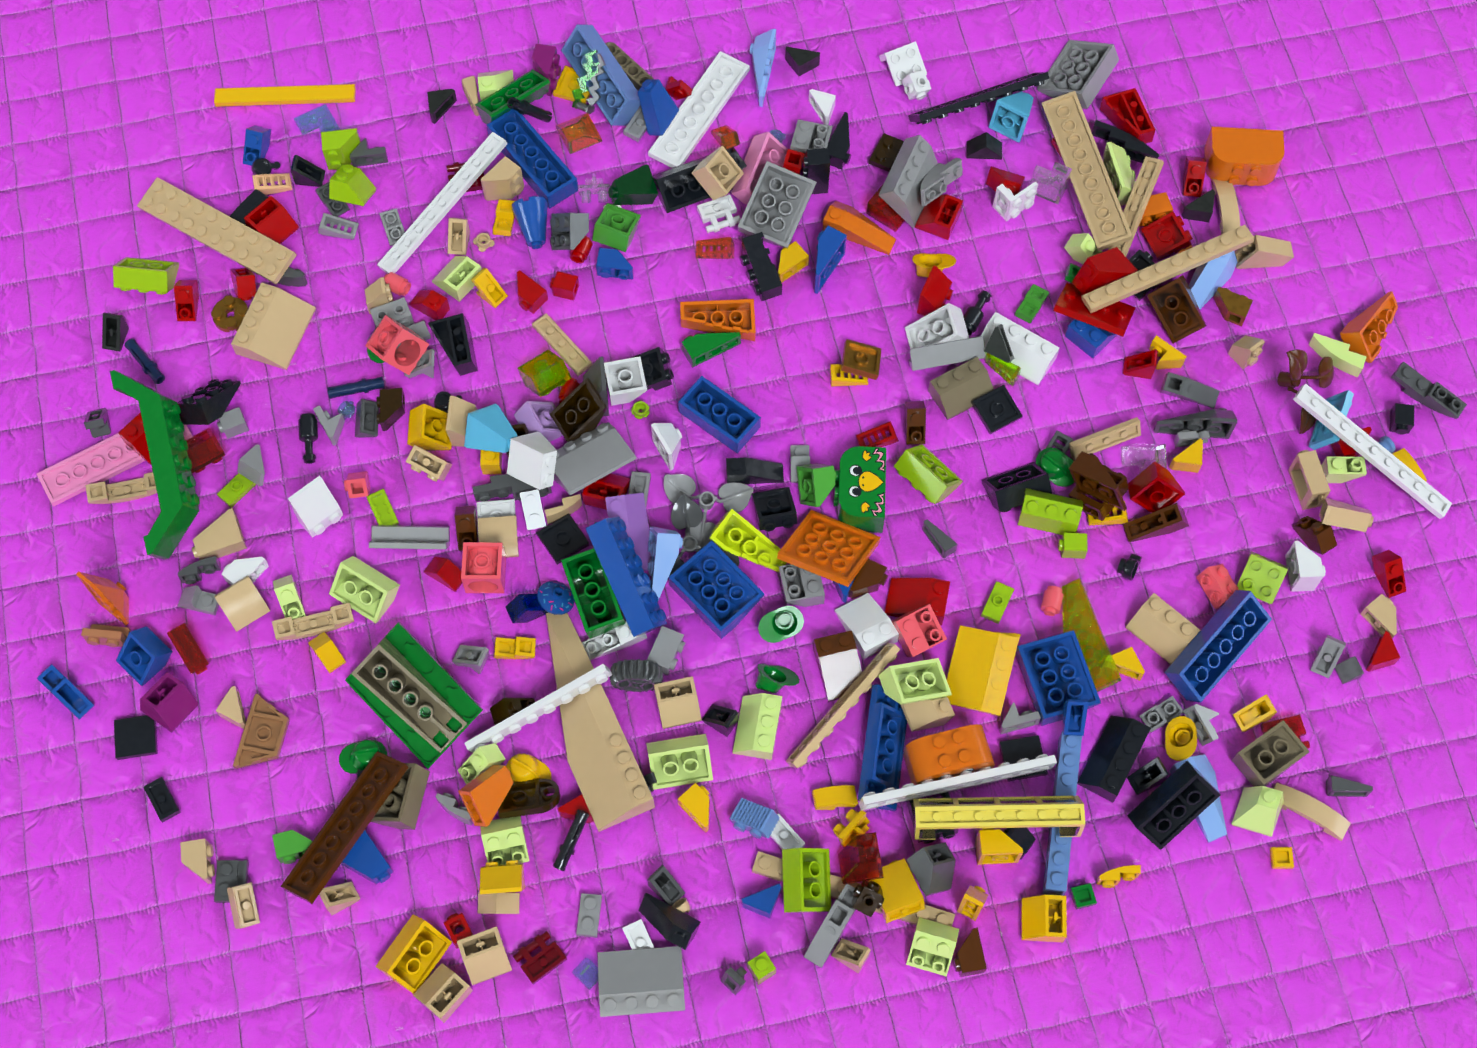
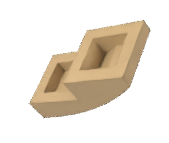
M581 495L562 498L563 506L546 509L547 523H553L568 513L571 515L582 506Z

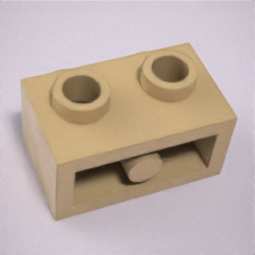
M416 445L413 446L405 461L411 464V469L418 473H421V471L428 474L427 477L435 482L438 479L444 481L453 465Z

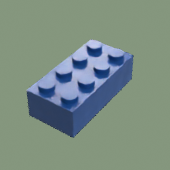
M703 376L696 381L678 402L679 413L737 454L761 427L760 416Z

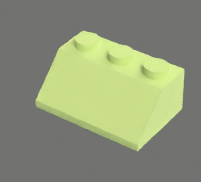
M1107 142L1102 160L1120 206L1126 205L1135 184V172L1131 170L1130 157L1126 155L1125 149L1112 142Z
M352 556L340 562L329 595L344 604L350 603L353 610L377 623L393 603L400 584Z
M939 658L889 666L878 675L884 693L900 705L952 695Z
M766 693L743 696L733 754L772 760L782 706V696Z
M706 734L646 743L651 773L654 772L657 783L653 784V790L713 780Z

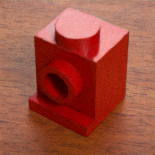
M458 913L452 914L447 918V921L443 922L456 949L459 948L458 940L473 935L463 913L459 915ZM462 927L463 931L457 934L456 929Z

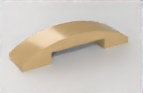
M1211 179L1221 219L1219 226L1222 235L1240 227L1238 202L1232 183Z
M153 472L144 474V478L107 485L105 481L85 485L89 504L120 503L157 493Z
M350 603L330 607L331 610L296 619L287 617L274 620L272 625L276 640L300 639L344 627L354 622Z
M1280 783L1275 784L1273 789L1283 791V810L1289 809L1324 828L1323 832L1340 841L1343 840L1351 824L1347 819L1329 806L1301 791Z

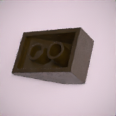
M586 378L550 413V416L566 441L569 442L580 438L583 433L595 430L608 407L589 378Z

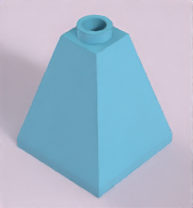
M1021 91L998 99L988 128L1020 143L1034 97Z
M493 404L468 413L464 447L501 453L509 452L511 438L518 435L499 405Z

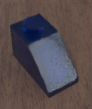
M519 594L506 606L512 623H527L548 613L538 603L537 594Z

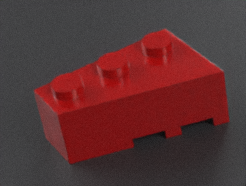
M1136 88L1102 97L1100 110L1118 129L1131 134L1145 144L1153 141L1155 128Z

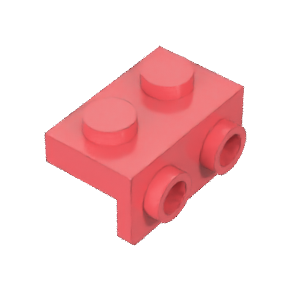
M1223 564L1208 567L1197 576V580L1215 609H1219L1235 590H1239Z

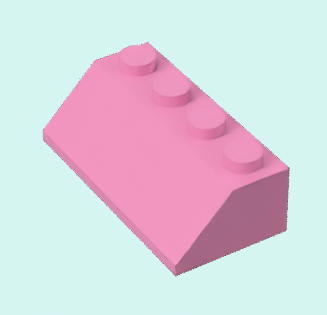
M769 132L753 137L744 160L747 165L742 169L744 174L732 190V194L743 204H748L766 161L783 167L788 149Z

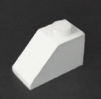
M263 557L236 559L226 565L222 576L230 585L235 584L246 576H249L254 583L269 565Z

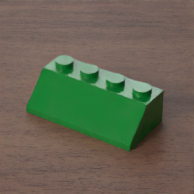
M532 69L478 102L475 106L482 121L487 125L511 110L507 106L509 98L514 97L531 103L542 98L549 91L550 81Z

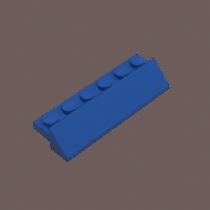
M879 684L872 685L858 801L866 793L875 792V794H878L892 787L896 790L899 789L907 719L901 705L884 693L883 687ZM897 803L876 807V809L896 811Z

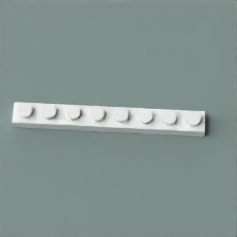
M601 664L465 742L467 750L474 753L480 746L499 743L508 734L517 733L521 730L522 726L536 722L539 719L538 717L543 714L552 713L556 710L557 706L567 704L573 700V697L590 691L594 685L606 682L608 677L612 676L610 669L605 664Z

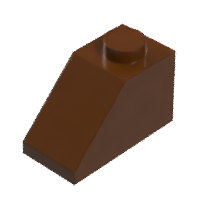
M868 559L858 572L849 590V598L853 599L866 593L878 591L880 585L884 586L887 581V567Z
M978 927L973 928L958 951L956 959H953L955 971H959L960 977L985 973L987 969Z

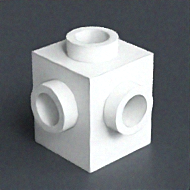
M924 70L910 73L902 80L904 91L908 95L909 100H921L931 90L930 82Z

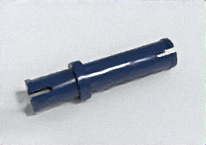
M129 339L125 343V348L129 350L142 366L143 372L148 374L155 384H161L165 380V376L159 371L157 364L150 360L135 339Z
M383 376L368 380L364 378L362 381L327 387L329 399L362 392L369 393V391L384 389L385 383Z

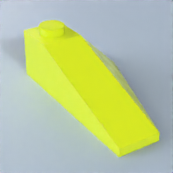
M733 509L724 514L709 537L710 540L724 551L776 572H779V566L787 564L777 559L778 552L781 549Z

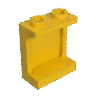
M905 858L894 860L886 866L876 867L867 872V881H874L881 886L884 897L881 908L886 924L925 909L924 897Z

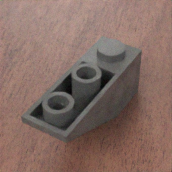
M1170 372L1165 375L1160 393L1213 409L1220 392L1217 389Z

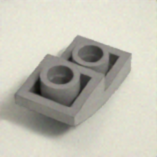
M397 208L379 213L390 246H393L405 233Z
M1171 696L1139 717L1145 725L1151 727L1150 732L1152 733L1168 724L1173 718L1183 715L1184 712L1176 699Z
M437 793L436 799L446 812L457 820L472 826L473 821L467 808L460 806L458 809V802L455 796L448 793H443V795Z

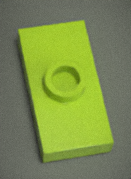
M238 473L217 493V496L232 508L256 484Z
M384 489L366 496L378 525L399 524Z
M996 581L981 617L999 624L1014 592V588Z

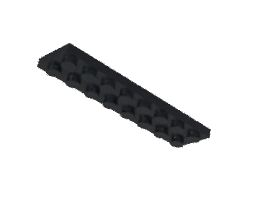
M1035 72L908 115L910 122H916V124H926L932 122V118L941 119L947 117L948 113L962 112L964 107H977L981 105L980 102H992L997 100L996 97H1006L1012 95V92H1021L1029 89L1028 87L1042 85L1044 80L1050 79L1048 72Z

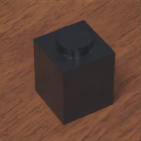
M1395 403L1390 411V432L1409 434L1414 426V405Z

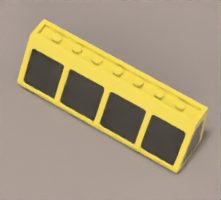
M1079 796L913 799L915 840H935V829L1059 827L1060 837H1081L1085 827L1084 803Z

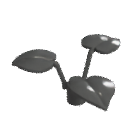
M684 494L678 498L673 506L671 521L678 530L686 528L687 536L683 538V548L677 556L670 575L684 564L679 558L682 557L685 551L694 552L696 549L701 550L703 548L698 545L697 539L690 535V527H697L702 521V509L696 502ZM721 549L737 566H739L740 562L738 556Z

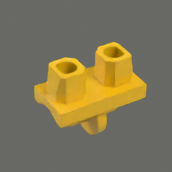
M850 809L845 817L850 823L846 827L839 823L833 829L841 845L846 849L852 842L857 843L860 839L866 842L869 839L866 832L870 829L867 826L870 821L866 817V812L863 810L857 812Z

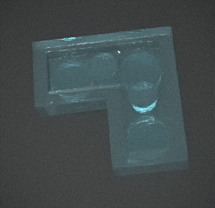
M326 104L294 118L302 135L319 128L320 132L340 130Z

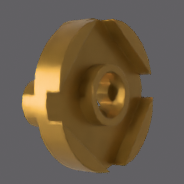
M228 295L214 306L211 316L216 327L221 331H238L248 311V307L243 300ZM233 312L235 316L227 317V314Z

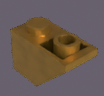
M1218 287L1213 299L1224 320L1242 327L1253 300L1247 296L1231 292L1227 288Z

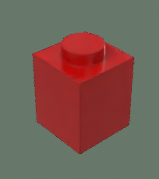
M557 271L555 278L552 277L550 282L553 296L574 300L579 288L578 276Z

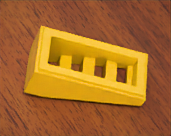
M830 364L831 387L868 385L867 377L862 376L863 379H859V375L855 374V378H852L851 373L841 371V364ZM844 373H847L848 378H844Z
M1114 506L1111 510L1113 511V516L1110 517V514H1108L1103 521L1094 519L1093 516L1088 514L1089 526L1128 523L1127 509L1123 511Z

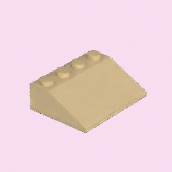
M261 283L231 343L236 355L287 370L316 307L278 287Z

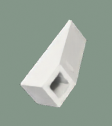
M625 621V624L602 635L582 642L589 659L593 660L647 639V635L643 634L633 637L627 621Z

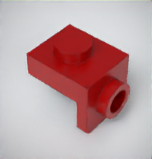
M673 76L668 78L665 89L675 100L691 96L693 90L682 80L677 81Z

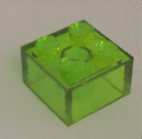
M550 350L544 351L517 368L525 386L539 397L550 394L553 389L563 386L566 381L571 379L564 360Z

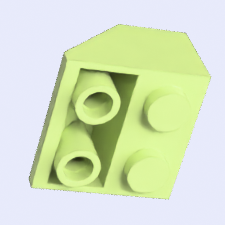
M455 256L432 280V283L460 302L475 286L471 279L482 269L479 264L468 256Z
M521 816L492 820L487 827L480 826L487 862H498V865H506V861L518 860L519 864L530 861Z
M919 917L906 965L947 977L959 929Z

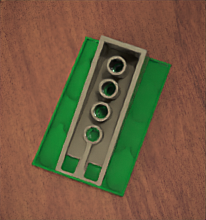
M400 622L392 628L345 679L351 688L427 769L431 767L483 710Z

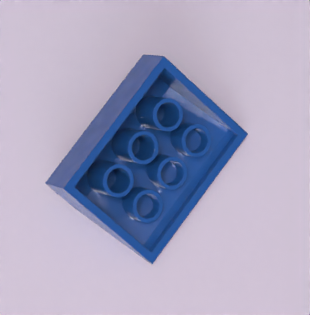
M712 540L668 577L669 586L721 639L732 631L764 596V593Z
M1074 630L1017 646L1015 655L1034 708L1041 717V726L1063 720V704L1067 699L1088 700V709L1101 704Z

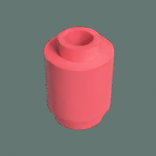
M393 272L384 276L386 284L390 285L391 292L399 296H406L411 288V283L408 282V279Z
M1048 586L1047 590L1044 591L1041 610L1045 615L1055 616V614L1060 613L1064 596L1063 590L1060 587Z

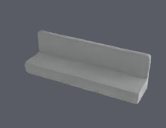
M978 336L911 348L909 366L912 371L970 361L976 357L979 359L986 358L983 337Z

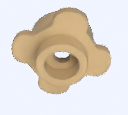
M480 233L473 239V243L479 247L480 252H485L487 248L493 247L495 244L490 239L488 233Z

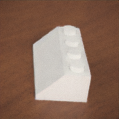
M995 312L981 335L984 341V349L994 328L1002 324L1015 359L1007 363L985 352V356L1039 385L1056 360L1060 347Z

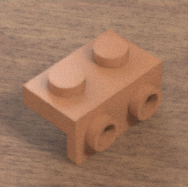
M91 624L90 629H82L81 636L90 645L123 647L130 629L128 627Z

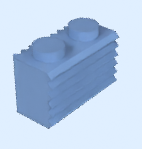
M741 798L729 819L734 824L733 827L738 831H750L749 833L752 836L760 839L761 836L770 838L780 817L770 808Z

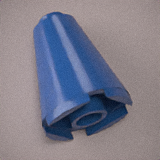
M540 196L529 197L528 201H523L522 198L512 204V210L526 243L532 249L542 248V245L546 242L548 203L546 198Z

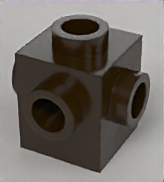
M863 880L861 885L858 884L853 891L852 908L869 917L884 902L881 886L874 881L868 882Z

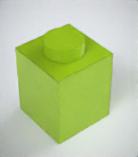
M1064 533L1062 539L1058 541V551H1061V558L1085 559L1088 552L1087 534Z
M765 951L747 962V968L758 985L776 974V967Z

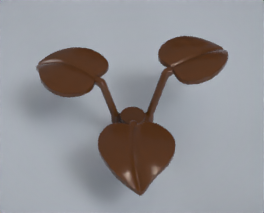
M1299 349L1286 352L1289 359L1290 372L1281 371L1277 379L1279 386L1288 387V391L1297 394L1298 391L1294 388L1300 385L1301 379H1319V387L1326 388L1331 384L1334 376L1333 360L1331 357L1322 358L1318 367L1319 375L1302 376L1308 363L1307 353ZM1303 407L1301 409L1299 434L1308 431L1316 421V418Z

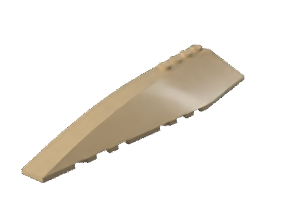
M548 612L546 617L558 690L594 668L568 613L554 615ZM596 684L587 693L579 694L573 697L571 702L559 705L567 760L598 832L655 808L651 792L602 685Z

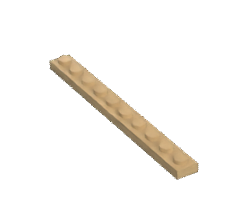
M1246 225L1240 226L1082 295V301L1090 313H1093L1253 243L1254 236Z
M758 851L752 873L783 882V861L781 858ZM830 874L831 898L838 899L846 884L855 888L859 883ZM925 905L924 910L898 920L917 925L920 917L952 927L955 914ZM881 907L879 909L876 908V910L874 911L883 914V910Z

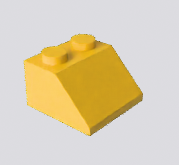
M424 403L410 410L407 445H416L425 450H451L452 445L446 432L448 413Z
M982 828V830H979L975 840L977 865L1019 862L1023 854V848L1000 829L994 830V828Z
M518 860L506 861V865H498V862H486L485 866L480 868V894L519 892L525 889L524 864H519Z

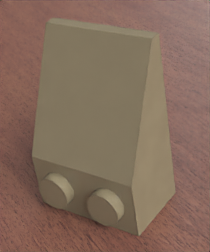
M1283 720L1239 751L1232 761L1253 787L1267 786L1310 751Z

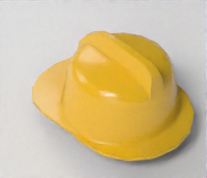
M920 253L912 258L913 263L916 264L917 275L927 278L933 265L943 271L944 268H949L956 264V258L949 254Z
M1186 716L1173 718L1168 723L1165 731L1167 755L1175 761H1182L1192 756L1197 746L1195 723Z
M517 754L506 765L511 773L513 782L535 779L551 780L549 768L529 754Z

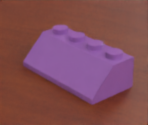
M644 493L605 497L608 518L620 517L625 522L627 535L634 542L635 553L642 560L643 571L647 570L651 555L648 552L649 527Z

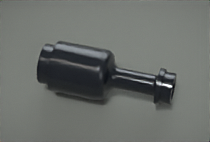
M981 291L978 294L979 300L975 307L967 308L963 315L968 335L976 331L983 319L984 314L981 309L985 302L990 301L991 297L987 291Z
M302 414L298 420L299 440L305 442L304 463L312 464L315 463L316 455L313 454V442L318 439L317 419L314 414Z

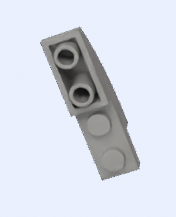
M954 158L945 165L939 163L927 173L920 189L922 206H926L945 193L947 185L963 175L962 159Z
M849 884L845 885L838 899L834 902L804 955V958L820 968L823 967L856 909L852 908L853 891L855 888Z

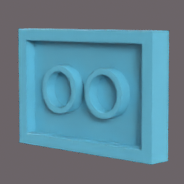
M1347 390L1325 400L1347 417L1354 393ZM1317 420L1308 447L1316 450L1335 443L1340 438Z

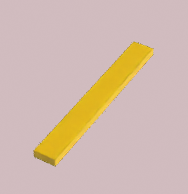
M355 84L215 88L214 104L215 107L347 103L355 102L356 87Z

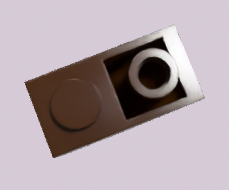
M924 401L905 402L907 445L925 444L926 407Z
M475 505L456 507L455 524L458 550L463 551V542H478Z
M1309 516L1301 518L1292 525L1293 529L1310 550L1323 555L1337 546L1332 526L1322 524V522Z

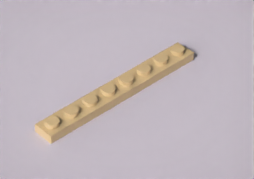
M887 643L789 756L786 762L791 767H802L808 761L807 757L812 752H815L820 747V742L833 732V727L837 722H841L846 717V712L849 708L854 707L859 702V697L863 692H867L871 688V683L885 670L886 665L896 659L897 653L900 650L896 644Z

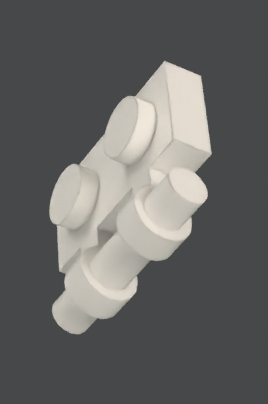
M731 195L697 205V211L703 224L711 222V225L705 226L707 233L713 231L716 233L728 226L730 228L734 227L741 220L739 215L732 216V214L737 213V208ZM726 217V220L717 221L719 218Z

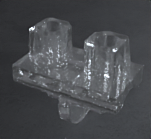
M592 173V179H585V184L589 185H578V192L582 203H590L591 194H598V202H608L610 184H603V178L596 179V173Z

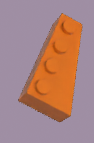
M754 299L680 302L681 327L709 333L739 332L741 339L755 341Z

